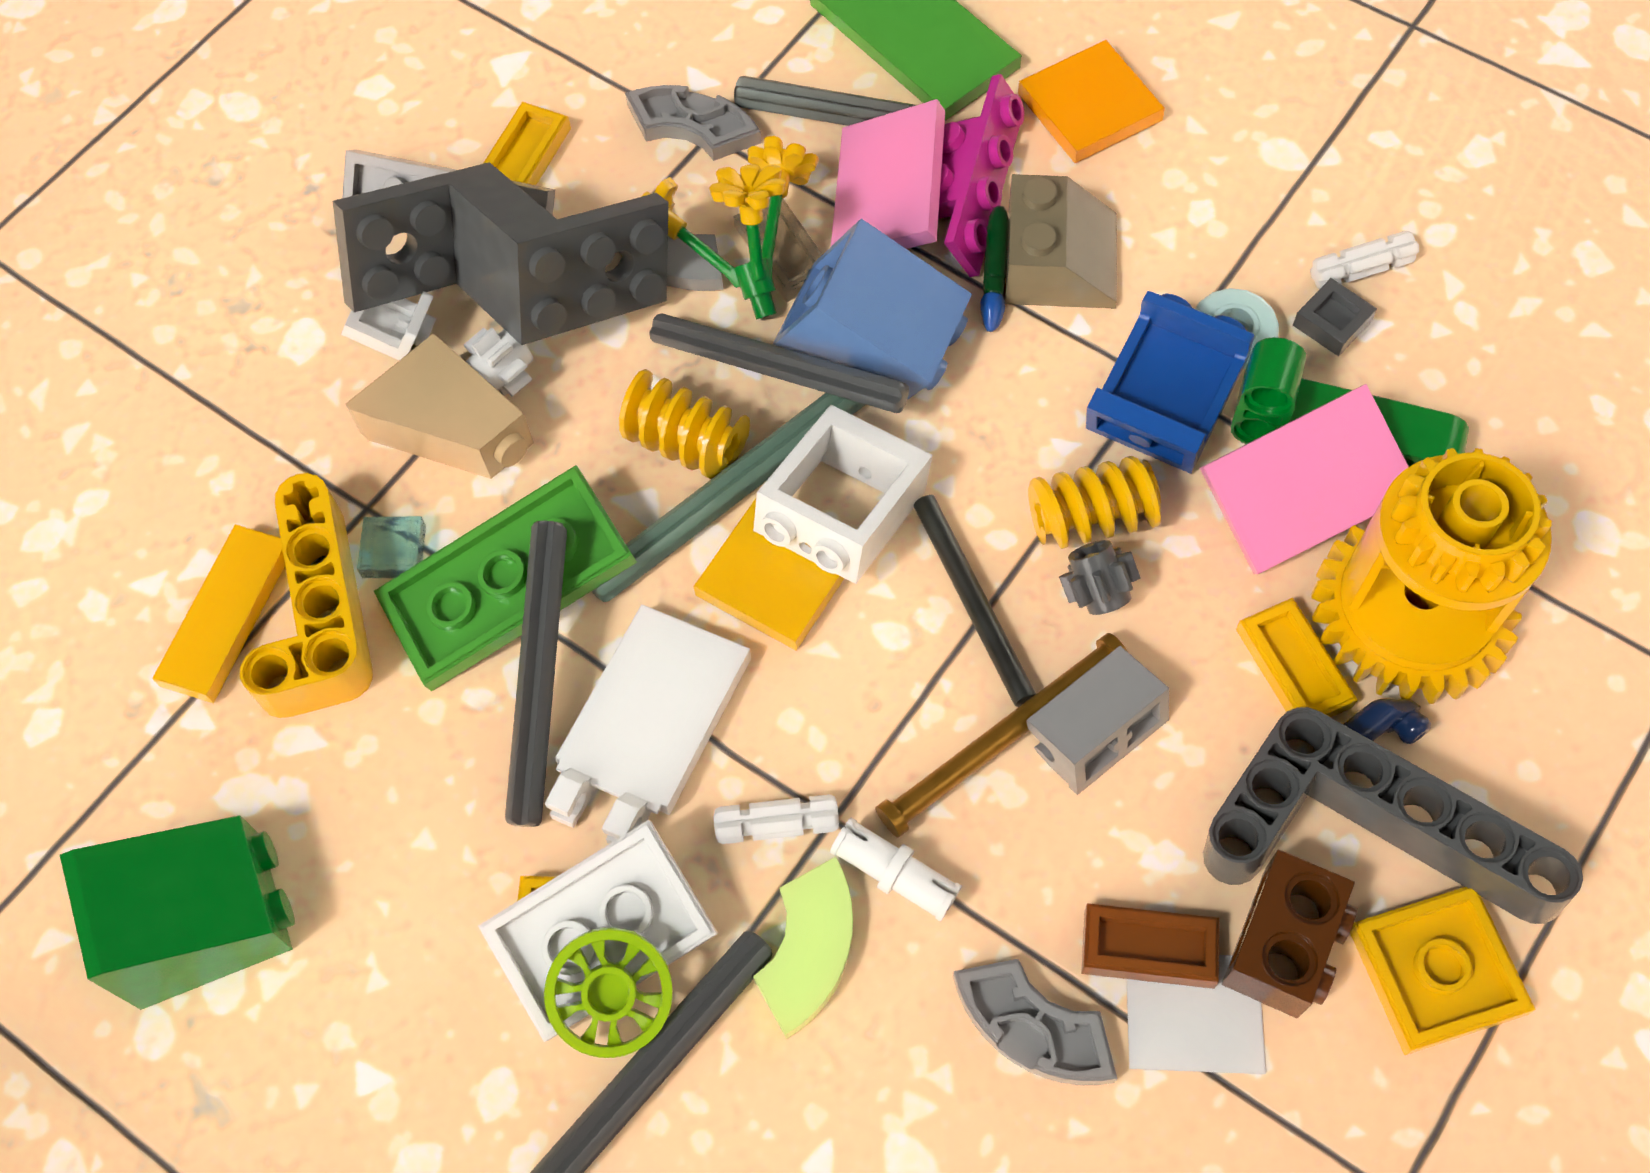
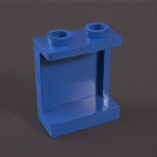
M1147 291L1141 302L1140 315L1103 388H1096L1087 406L1086 429L1192 474L1249 358L1255 335L1247 331L1240 322L1231 317L1223 315L1213 317L1193 309L1185 299L1177 295L1168 293L1159 295Z

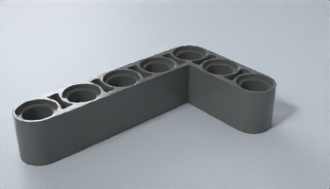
M1297 707L1289 710L1278 720L1213 818L1203 851L1204 864L1208 872L1216 880L1228 885H1241L1251 881L1259 873L1307 796H1310L1462 886L1475 890L1478 895L1515 917L1532 924H1545L1555 920L1580 891L1583 882L1581 866L1576 858L1564 848L1324 713L1309 707ZM1292 739L1303 740L1309 743L1315 752L1310 754L1296 752L1288 745L1287 741ZM1358 772L1364 774L1370 779L1373 786L1361 788L1353 785L1347 780L1345 773ZM1259 788L1273 789L1282 796L1284 802L1279 804L1265 803L1255 795L1254 790ZM1416 805L1423 808L1429 813L1433 821L1420 822L1414 820L1407 814L1404 806ZM1228 837H1236L1246 842L1252 852L1244 856L1230 854L1221 846L1220 841ZM1474 839L1483 842L1491 850L1493 858H1483L1475 855L1468 848L1465 840ZM1528 875H1539L1547 879L1554 887L1556 895H1547L1538 891L1530 882Z

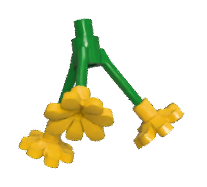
M776 136L764 138V149L758 146L748 148L747 154L750 164L742 166L740 174L731 167L718 169L716 171L718 183H714L709 187L712 199L715 202H725L726 206L739 207L741 223L746 225L750 255V262L734 268L686 229L687 223L672 211L675 205L673 196L678 189V185L671 177L661 181L654 192L669 202L668 236L673 240L677 238L682 240L724 274L735 288L740 287L744 300L750 299L756 320L777 314L771 292L776 291L772 279V264L782 198L787 197L790 182L797 185L807 184L811 172L815 171L819 161L816 154H805L806 148L800 144L792 143L786 149H783L782 140ZM646 191L642 196L650 195V193ZM769 205L761 249L759 223L763 221L762 209Z

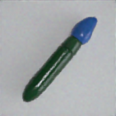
M1001 205L993 208L987 225L983 276L984 295L981 298L980 310L983 324L988 332H993L999 327L1005 311L1003 293L1006 278L1009 218L1006 209Z

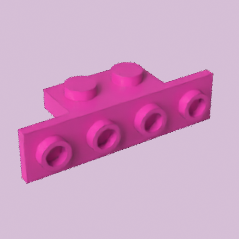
M1002 74L991 77L979 117L944 124L938 219L951 217L944 244L969 277L979 276L985 256L989 216L993 208L1001 205L1002 190L1008 168L1013 161V150L1020 125L1024 121L1025 109L1020 97L1013 93Z

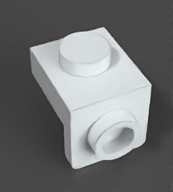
M423 291L418 303L405 298L355 313L351 310L341 335L392 358L401 360L409 353L413 344L418 346L429 337L436 318L426 313L434 296Z

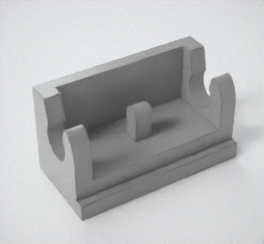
M1119 646L1027 719L1028 729L1040 741L1034 748L1040 757L1069 784V788L1078 795L1169 721V687L1124 648Z

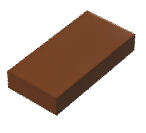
M1087 903L1084 910L1081 974L1215 989L1219 982V918Z

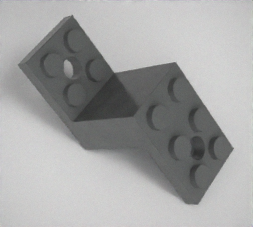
M488 162L332 201L344 303L354 313L419 295L423 291L430 292L457 284L519 344L525 345L667 301L669 202L657 193L557 219ZM400 233H407V239L402 249L394 254H386V247L391 243L393 237ZM622 251V258L619 264L614 269L605 272L606 266L611 263L615 253Z

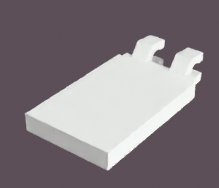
M641 604L555 757L558 764L556 770L561 772V774H559L545 801L546 807L552 810L550 813L551 818L574 828L591 800L595 788L618 797L602 826L603 833L608 834L606 837L608 844L646 822L651 812L658 815L660 811L670 815L751 661L750 648Z

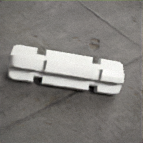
M1402 231L1387 236L1388 242H1385L1383 238H1379L1341 250L1340 257L1336 253H1331L1315 258L1310 269V275L1318 289L1330 278L1342 285L1341 279L1343 278L1345 282H1352L1390 270L1389 264L1396 268L1414 262L1419 252V244L1415 241L1412 232Z
M827 794L809 796L810 802L800 803V798L749 803V809L740 810V804L720 806L715 809L713 816L715 836L718 843L731 844L744 842V836L750 835L753 836V841L802 836L804 835L803 829L813 828V834L834 832L839 827L837 801L835 796Z

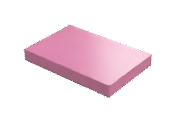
M938 99L842 128L831 246L861 218L906 249L937 241L945 110Z
M1367 384L1200 467V470L1253 574H1260L1351 528L1353 525L1373 517L1388 487L1409 466Z

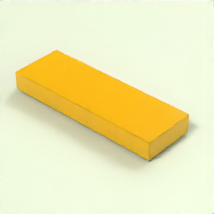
M234 525L152 678L160 687L214 704L285 567L280 537L240 525Z

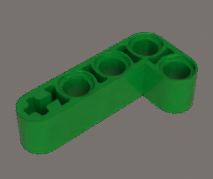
M1265 338L1258 341L1252 349L1242 379L1231 423V433L1240 442L1248 444L1352 390L1303 379L1302 376L1306 363V352L1303 347L1285 338ZM1372 395L1408 466L1427 457L1444 455L1446 450L1454 448L1458 454L1465 453L1469 426L1460 417Z

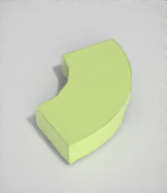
M836 856L779 888L787 913L785 937L773 960L753 976L755 984L786 1040L803 1029L826 1006L842 979V974L849 957L853 938L852 901L848 883Z

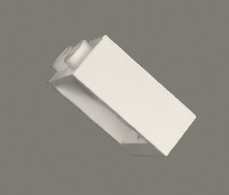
M830 405L757 491L753 531L764 536L770 543L785 547L816 563L822 570L831 574H837L857 584L913 510L914 503L925 494L933 455ZM820 462L885 493L858 529L792 497Z

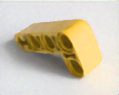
M309 473L296 474L287 478L279 485L275 493V508L297 636L264 644L253 649L244 658L240 666V679L243 686L269 715L277 718L293 717L352 701L360 697L369 688L373 679V668L344 516L325 482L317 475ZM312 517L315 523L307 524L306 522ZM327 556L322 562L311 565L317 558ZM337 606L331 615L319 618L324 610ZM348 658L346 664L334 672H327L335 661ZM287 674L281 684L267 689L274 678Z

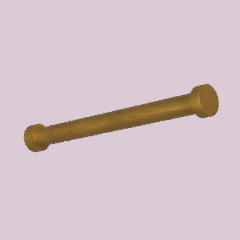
M1106 633L1096 641L1097 648L923 780L895 801L890 802L888 799H885L877 805L875 810L886 828L897 838L909 830L907 824L909 821L1029 731L1027 726L1028 718L1117 647L1121 646L1127 651L1122 642L1113 634Z

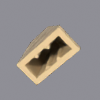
M434 333L345 403L358 430L367 440L490 479L505 467H511L519 462L527 449L534 443L524 414Z

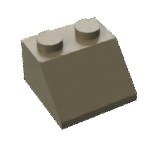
M1012 174L1008 207L1009 233L1005 304L1115 309L1117 303L1116 212L1068 176Z

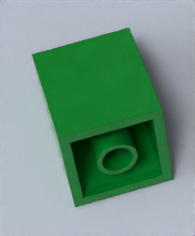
M240 815L72 849L59 854L87 979L140 1010L293 950L287 928L295 925L294 913L284 890L281 888L276 890L271 869L279 866L275 847L266 831L258 833Z

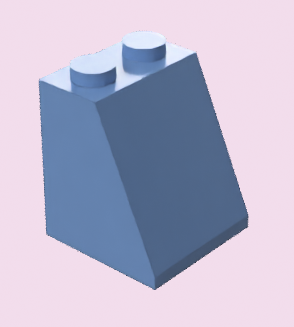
M861 218L814 262L772 345L906 383L909 386L908 400L924 388L928 391L933 389L945 373L948 363L943 359L948 346L954 344L967 325L968 318L963 313L972 293Z

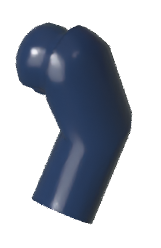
M1411 699L1374 700L1343 724L1372 741L1376 740L1383 733L1395 731L1403 743L1406 744L1415 743L1431 729L1430 720L1419 711L1421 706Z

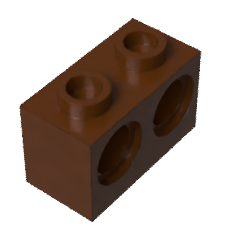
M1278 849L1263 872L1221 985L1296 1019L1313 1002L1322 1005L1328 996L1336 974V967L1326 964L1334 941L1342 945L1345 943L1357 915L1358 908L1348 904L1355 881ZM1302 895L1311 899L1317 906L1319 919H1307L1300 916L1292 907L1290 896ZM1278 953L1290 958L1297 968V980L1290 981L1278 977L1269 966L1268 955Z

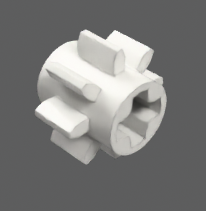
M482 328L464 343V347L471 353V356L465 362L494 388L499 390L503 396L508 393L513 397L532 381V378L525 371L534 360L531 351L526 344H519L505 329L497 334L493 328H490L488 331Z

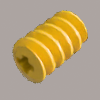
M647 369L637 373L625 393L619 415V430L624 439L632 443L640 441L642 447L652 452L660 450L661 455L671 461L680 459L681 465L690 470L700 468L701 474L709 479L714 478L736 461L749 436L750 418L747 415L741 416L735 425L731 427L729 426L732 417L731 408L725 405L720 407L712 418L710 417L712 400L703 396L696 402L693 408H690L692 401V391L686 387L679 389L671 399L673 386L669 379L663 378L659 380L651 390L653 373Z
M1127 456L1121 460L1119 467L1110 461L1102 462L1098 465L1096 474L1091 468L1084 466L1075 471L1073 479L1069 474L1062 471L1053 475L1050 485L1042 477L1033 478L1029 483L1028 498L1031 516L1038 540L1042 545H1045L1046 535L1052 534L1061 549L1067 548L1069 530L1071 529L1077 531L1084 544L1090 543L1092 539V525L1097 523L1105 537L1112 538L1115 533V519L1121 518L1128 532L1133 533L1137 531L1138 514L1144 513L1152 528L1160 526V490L1153 469L1148 460L1145 459L1140 462L1134 456Z

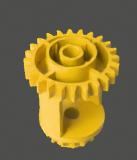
M1454 448L1447 449L1444 455L1427 457L1402 471L1388 487L1365 531L1353 525L1347 533L1344 542L1336 540L1327 555L1328 559L1323 560L1316 574V577L1320 580L1317 581L1311 593V598L1321 603L1318 604L1312 620L1318 623L1330 624L1323 632L1320 641L1322 644H1340L1341 649L1334 659L1336 665L1344 664L1351 660L1358 665L1353 681L1357 683L1371 674L1377 677L1376 694L1380 696L1388 689L1390 684L1399 686L1401 699H1410L1417 689H1421L1427 702L1434 704L1444 689L1453 699H1458L1469 685L1478 689L1491 675L1490 672H1497L1507 659L1505 654L1509 652L1518 639V636L1511 631L1522 619V614L1515 611L1514 608L1544 570L1551 552L1552 520L1548 519L1544 509L1548 500L1545 495L1537 493L1531 482L1533 479L1529 472L1523 473L1510 463L1509 458L1505 456L1499 458L1485 454L1483 449L1475 448L1473 452L1460 454Z

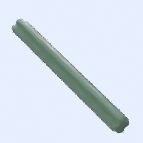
M824 393L626 543L637 563L600 585L592 593L602 602H609L762 485L830 405L853 415L866 404Z

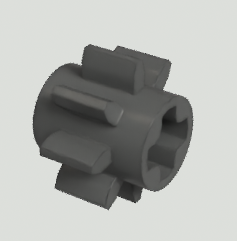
M1109 540L1091 542L1075 549L1068 556L1070 564L1067 567L1069 572L1059 576L1068 602H1077L1079 608L1086 606L1089 614L1092 615L1106 614L1128 604L1132 599L1130 591L1133 590L1132 582L1141 579L1132 552L1122 553L1121 548L1114 549Z

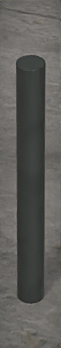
M923 496L914 503L913 507L1014 706L1019 707L1033 697L1036 692L935 496Z

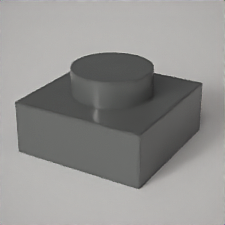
M1330 278L1297 312L1293 326L1339 357L1372 322L1377 308Z

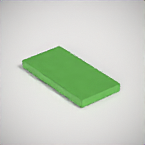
M810 0V5L921 102L926 103L938 99L945 110V121L986 93L993 75L1002 74L1005 79L1021 67L1022 55L956 0Z
M577 465L373 591L420 680L431 692L522 635L531 527L534 522L544 520L560 522L567 530L560 611L637 563Z

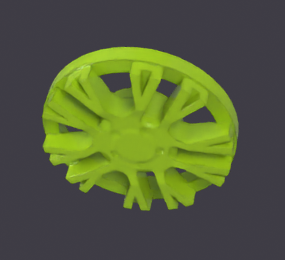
M602 927L585 932L566 944L551 964L544 988V1003L547 1016L559 1037L570 1047L583 1054L598 1058H616L631 1054L647 1045L659 1033L666 1022L672 1004L671 974L665 959L658 949L645 937L640 936L634 931ZM605 940L628 943L625 956L620 961L611 962L605 955ZM590 943L601 963L593 969L581 949ZM641 950L649 958L631 974L625 966ZM568 959L583 969L585 974L583 981L573 983L558 978L563 965ZM657 971L661 981L662 992H643L637 988L636 983L641 976ZM581 991V1001L557 1005L556 995ZM635 998L658 1008L655 1018L633 1008ZM586 1010L592 1016V1022L581 1037H579L564 1021L576 1011ZM624 1016L634 1018L643 1032L635 1038L623 1042L617 1027V1021ZM598 1020L610 1022L607 1045L595 1043Z

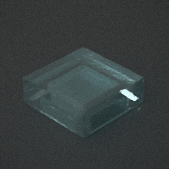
M422 516L363 517L357 571L362 578H395L423 560L426 524Z

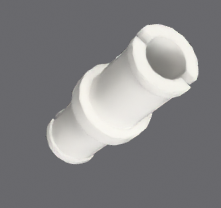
M852 817L848 819L845 827L841 829L830 849V853L834 856L841 857L879 881L877 888L889 895L892 890L934 915L935 919L940 922L962 888V885L952 882L912 857L914 850L902 844L900 848H897L857 823V820Z

